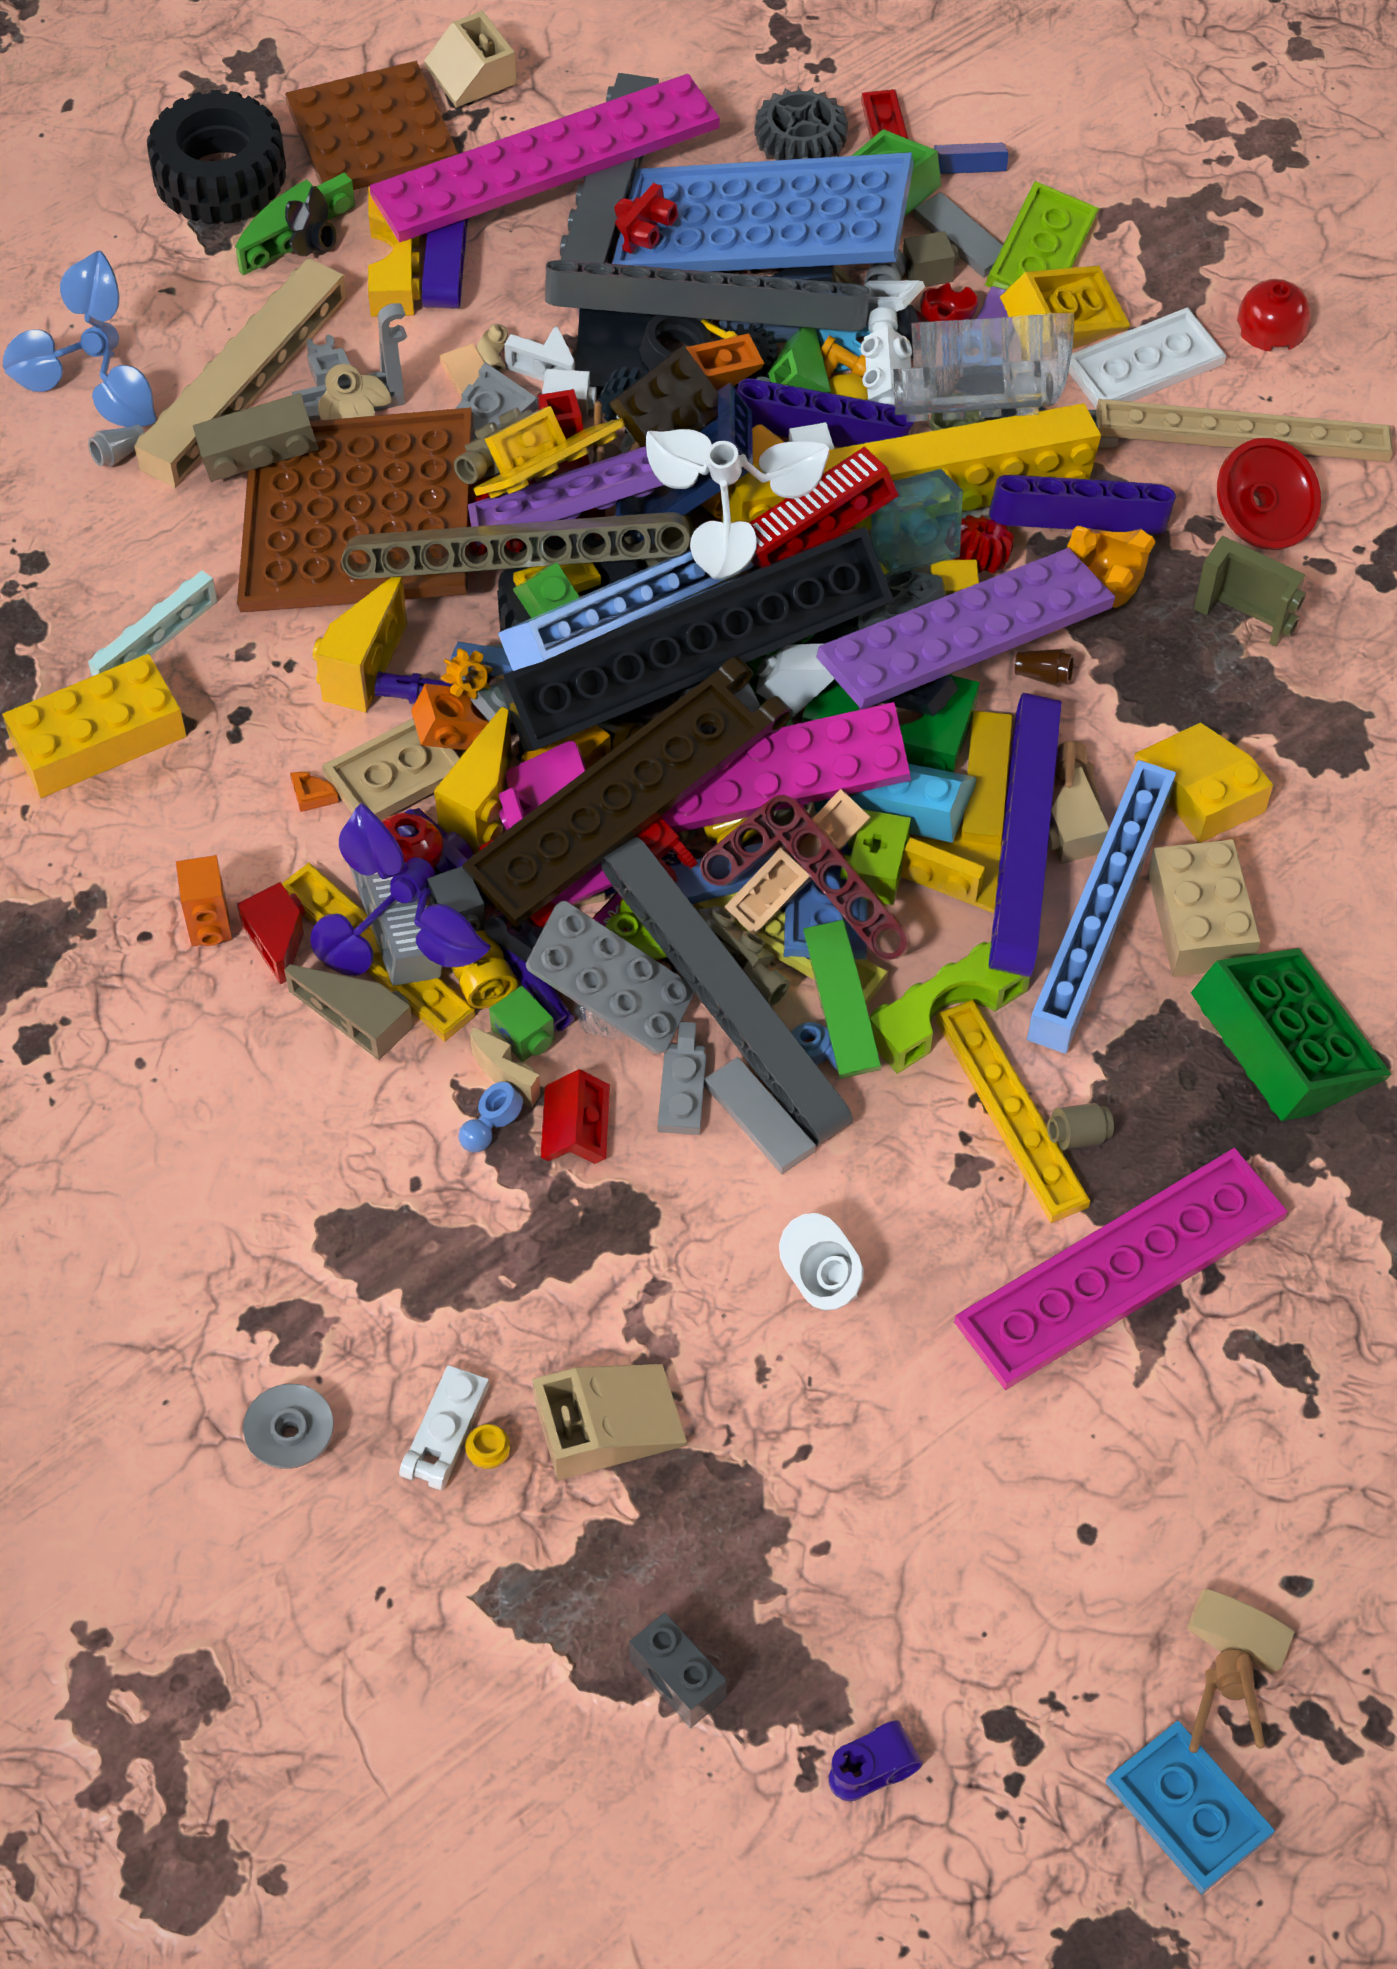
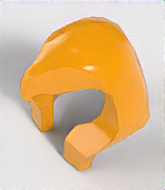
M1077 525L1072 531L1067 548H1070L1115 596L1112 607L1117 608L1125 604L1137 591L1144 577L1149 553L1156 542L1153 536L1148 535L1142 529L1128 532H1110Z

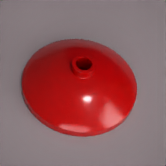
M1274 438L1249 440L1235 448L1226 457L1220 468L1217 479V498L1220 510L1229 527L1248 544L1265 550H1281L1302 541L1314 528L1321 509L1319 481L1309 461L1290 444ZM1254 496L1258 498L1259 506L1256 504Z

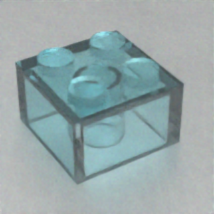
M942 469L893 481L899 496L872 513L871 542L879 562L891 575L960 557L963 490Z

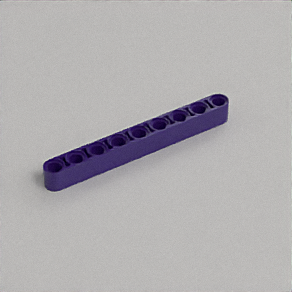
M1022 692L1014 724L988 968L1031 977L1038 951L1062 702L1061 700Z

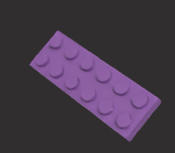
M646 446L529 484L510 494L505 492L494 498L489 497L468 504L471 527L575 519L583 511L595 507L597 509H606L614 506L618 500L632 495L633 497L646 496L652 493L656 487L664 484L653 473L647 457ZM475 541L477 546L483 545V543Z

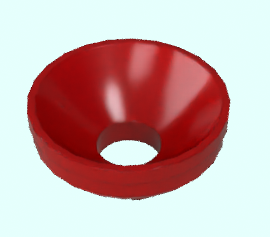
M409 813L394 814L380 820L399 844L405 863L411 858L418 857L426 860L433 869L439 864L443 850L442 837L437 827L429 820ZM408 825L416 828L419 833L414 837H403L396 832V829L400 826Z

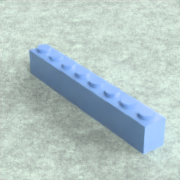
M688 550L681 555L671 557L499 632L498 635L512 670L515 671L545 661L723 580L713 579L694 561L691 550ZM750 562L741 572L755 567V565Z
M1141 760L1137 761L1032 1012L1027 1036L1028 1041L1065 1054L1067 1053L1170 801L1176 772Z

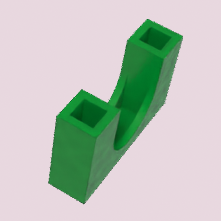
M946 675L947 677H952L958 687V690L948 700L946 706L937 712L935 716L924 714L914 722L899 726L908 764L955 773L972 721L973 711H975L977 706L980 682ZM834 679L807 704L802 717V723L860 709Z

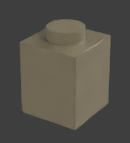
M945 231L904 238L903 254L907 259L905 273L908 280L923 281L925 287L953 282L954 266L959 265V254L956 245L950 244Z

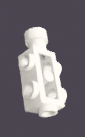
M887 307L876 308L868 314V329L871 334L865 336L861 344V353L865 356L866 360L863 385L867 387L869 401L905 408L914 404V378L911 368L912 347L910 341L905 336L896 332L898 329L896 311Z

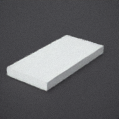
M1187 307L1064 356L1063 366L1096 408L1098 399L1132 402L1225 364L1226 354Z

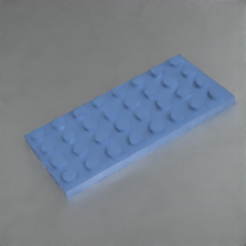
M912 152L636 169L629 200L633 201L636 197L640 199L652 183L659 184L663 188L664 198L677 204L678 219L672 226L657 223L656 226L659 227L660 232L657 244L652 249L638 246L632 254L622 250L624 237L620 232L612 264L711 272L896 262L914 165Z

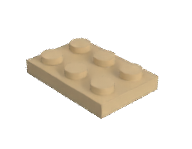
M412 718L323 764L322 769L324 776L334 786L337 794L351 813L354 812L359 804L363 803L382 820L434 793L436 787L460 758L453 749L421 746Z

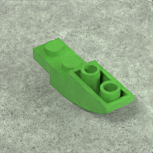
M345 172L316 186L323 194L328 205L327 220L355 207L352 180ZM307 179L274 199L244 230L235 245L239 271L242 275L261 268L265 264L293 251L290 247V239L294 232L287 225L285 207L291 200L305 203L308 193L313 186Z

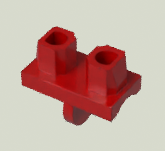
M652 183L640 199L636 197L631 201L623 198L614 206L615 214L618 217L615 225L624 237L622 250L630 254L638 246L652 249L657 244L660 237L659 227L656 226L657 223L672 226L678 219L677 204L664 198L662 186L656 183Z

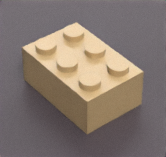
M1234 839L1154 848L1148 878L1172 976L1207 973L1216 960L1256 955L1261 941Z

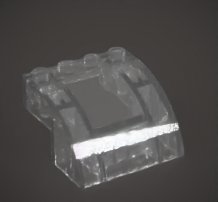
M1074 313L911 323L914 368L893 369L895 415H907V422L929 421V413H943V420L966 419L965 411L978 410L979 418L1002 417V409L1016 408V416L1039 415V407L1054 405L1064 390L1072 356Z

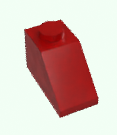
M281 882L237 903L241 926L281 985L287 981L284 970L290 964H294L304 934L301 916L305 915V910L298 896L295 893L289 895Z

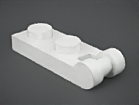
M447 1365L410 1450L407 1451L403 1458L399 1471L400 1477L411 1481L417 1477L428 1481V1486L440 1491L444 1490L488 1391L489 1379ZM426 1454L439 1458L435 1464L423 1461Z

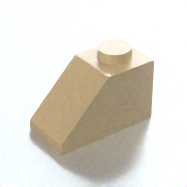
M1082 767L1075 768L1073 787L1067 788L1064 785L1051 808L1048 849L1055 851L1060 864L1098 855L1109 830Z

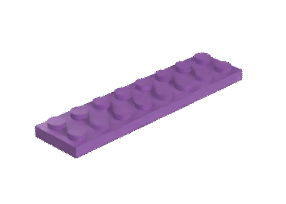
M1066 548L820 645L816 658L859 708L865 709L1112 608L1115 596L1070 548Z

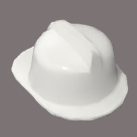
M818 1213L803 1214L793 1219L783 1230L779 1242L780 1259L785 1270L804 1298L813 1307L824 1311L837 1310L847 1305L851 1300H855L858 1297L857 1293L863 1282L864 1268L858 1253L840 1227L829 1217Z

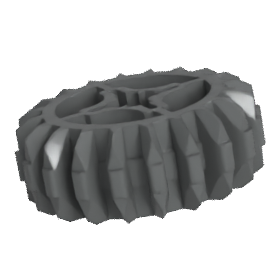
M798 86L797 90L793 92L785 88L782 95L773 93L770 100H763V105L761 109H758L756 115L754 135L756 136L759 150L764 151L766 159H774L776 161L801 159L802 157H808V159L839 157L840 151L845 147L847 141L848 121L847 116H845L844 107L837 104L836 98H828L826 91L819 94L815 93L813 87L809 91H801Z

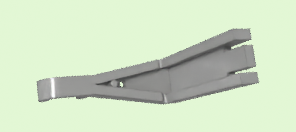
M399 303L386 305L378 313L381 371L367 375L376 376L384 383L390 393L391 403L385 406L374 407V412L405 405L398 342L405 340L407 335L404 327L401 325L389 327L391 321L402 319L406 315L402 304ZM350 379L338 381L340 388L348 389L350 387ZM325 384L292 392V395L301 393L310 421L321 420L318 413V402L326 392Z

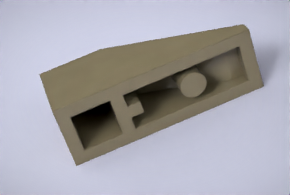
M291 964L284 970L290 993L378 1060L413 1028L411 1005L398 991L391 992L380 983Z

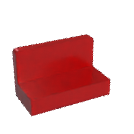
M578 1069L545 1086L541 1140L542 1159L551 1161L569 1152L594 1164L606 1159L610 1084Z

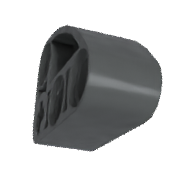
M897 569L887 573L884 576L894 601L859 615V630L947 596L942 578L937 575L910 569Z

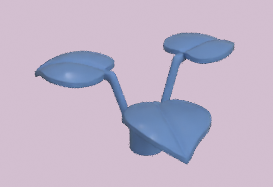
M99 250L72 265L64 273L60 282V293L66 307L75 314H85V322L92 325V327L82 333L81 341L55 351V343L51 334L40 329L27 330L17 335L7 346L3 356V368L8 376L24 388L35 392H44L54 388L62 378L63 366L57 357L79 349H83L88 355L93 357L103 355L100 378L104 382L97 385L92 392L93 402L98 412L106 420L119 426L131 427L139 424L143 427L151 425L157 421V416L154 410L152 390L144 374L139 369L129 365L116 366L107 374L110 358L114 356L112 350L118 345L119 335L113 325L104 321L110 320L116 314L120 295L114 271L104 253Z

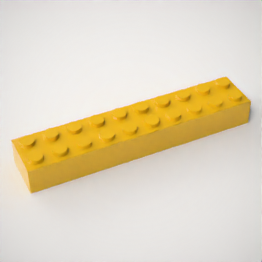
M1085 403L832 449L829 450V456L823 473L864 446L888 468L899 496L844 533L866 527L869 530L990 506L996 480L1003 475L1090 480L1101 434ZM759 463L753 464L756 469L763 473ZM749 472L728 486L731 523L739 521L749 523L786 498L780 497L772 491L770 481L760 482Z

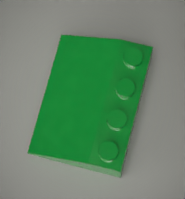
M1300 948L1216 960L1190 992L1199 1004L1203 1014L1209 1018L1223 1038L1225 1045L1236 1056L1249 1079L1255 1083L1269 1103L1270 1109L1279 1117L1281 1122L1311 1116L1383 1082L1391 1076L1388 1068Z

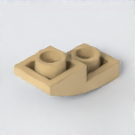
M474 1027L470 1032L472 1055L478 1065L494 1083H509L521 1094L523 1103L533 1108L541 1095L539 1074L523 1062H512L511 1044L507 1043L502 1036L494 1032L486 1033Z
M1209 1589L1201 1591L1186 1628L1221 1653L1232 1649L1251 1655L1253 1663L1269 1674H1273L1282 1668L1295 1633L1294 1630L1266 1613L1237 1599Z

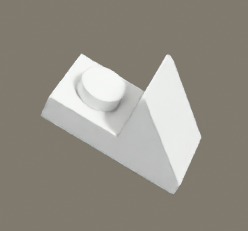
M557 326L553 328L544 345L510 334L504 344L507 370L544 381L545 369L575 371V361Z

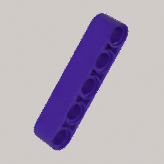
M468 218L427 233L422 281L423 308L460 309Z
M744 379L740 381L736 390L752 411V428L757 425H763L775 435L789 437L790 428L827 423L833 446L848 447L908 436L914 422L910 412L898 406L757 379Z
M1003 475L996 480L989 516L995 522L1007 526L1074 529L1078 525L1110 532H1128L1142 529L1147 534H1161L1167 530L1176 494L1167 486L1153 483Z

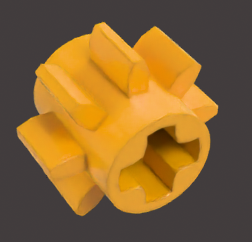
M458 648L456 657L451 660H443L447 665L446 674L440 678L446 683H454L450 688L451 694L459 697L465 691L468 697L476 699L477 691L482 688H490L487 683V674L492 672L493 668L486 664H480L484 656L482 653L475 650L469 657L465 650Z

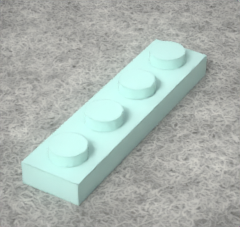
M201 570L193 578L184 581L178 590L163 602L154 605L147 615L134 625L128 626L117 639L95 653L93 658L88 661L91 676L149 653L151 656L217 603L213 578Z

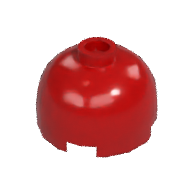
M1283 279L1264 280L1247 291L1238 310L1237 321L1242 329L1240 335L1250 345L1264 351H1271L1272 346L1283 347L1289 345L1288 350L1295 348L1303 342L1310 325V303L1303 290L1294 283Z

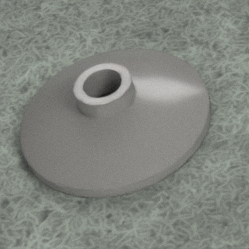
M282 1384L261 1393L249 1406L243 1423L244 1438L250 1452L262 1463L279 1469L298 1468L314 1461L327 1448L334 1428L333 1415L327 1401L314 1389L300 1384ZM290 1427L298 1430V1433L293 1437H284L282 1435L284 1430Z

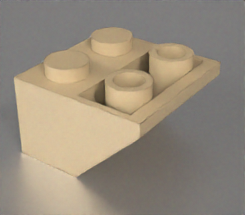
M483 10L452 22L424 60L425 67L456 108L517 84L515 52Z

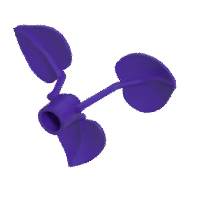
M363 803L359 804L340 832V852L345 861L360 874L370 876L377 872L381 879L392 877L390 882L391 894L355 929L348 919L341 914H329L322 917L314 925L310 936L311 947L316 957L323 961L324 965L344 975L357 976L365 973L373 963L374 953L370 943L360 934L395 900L400 903H412L418 898L414 923L421 930L416 936V944L429 960L445 967H461L483 957L490 950L491 946L479 937L471 924L459 912L443 904L431 905L425 909L427 898L431 895V890L428 889L427 878L435 876L433 867L426 860L418 857L411 858L405 863L402 850L393 835Z

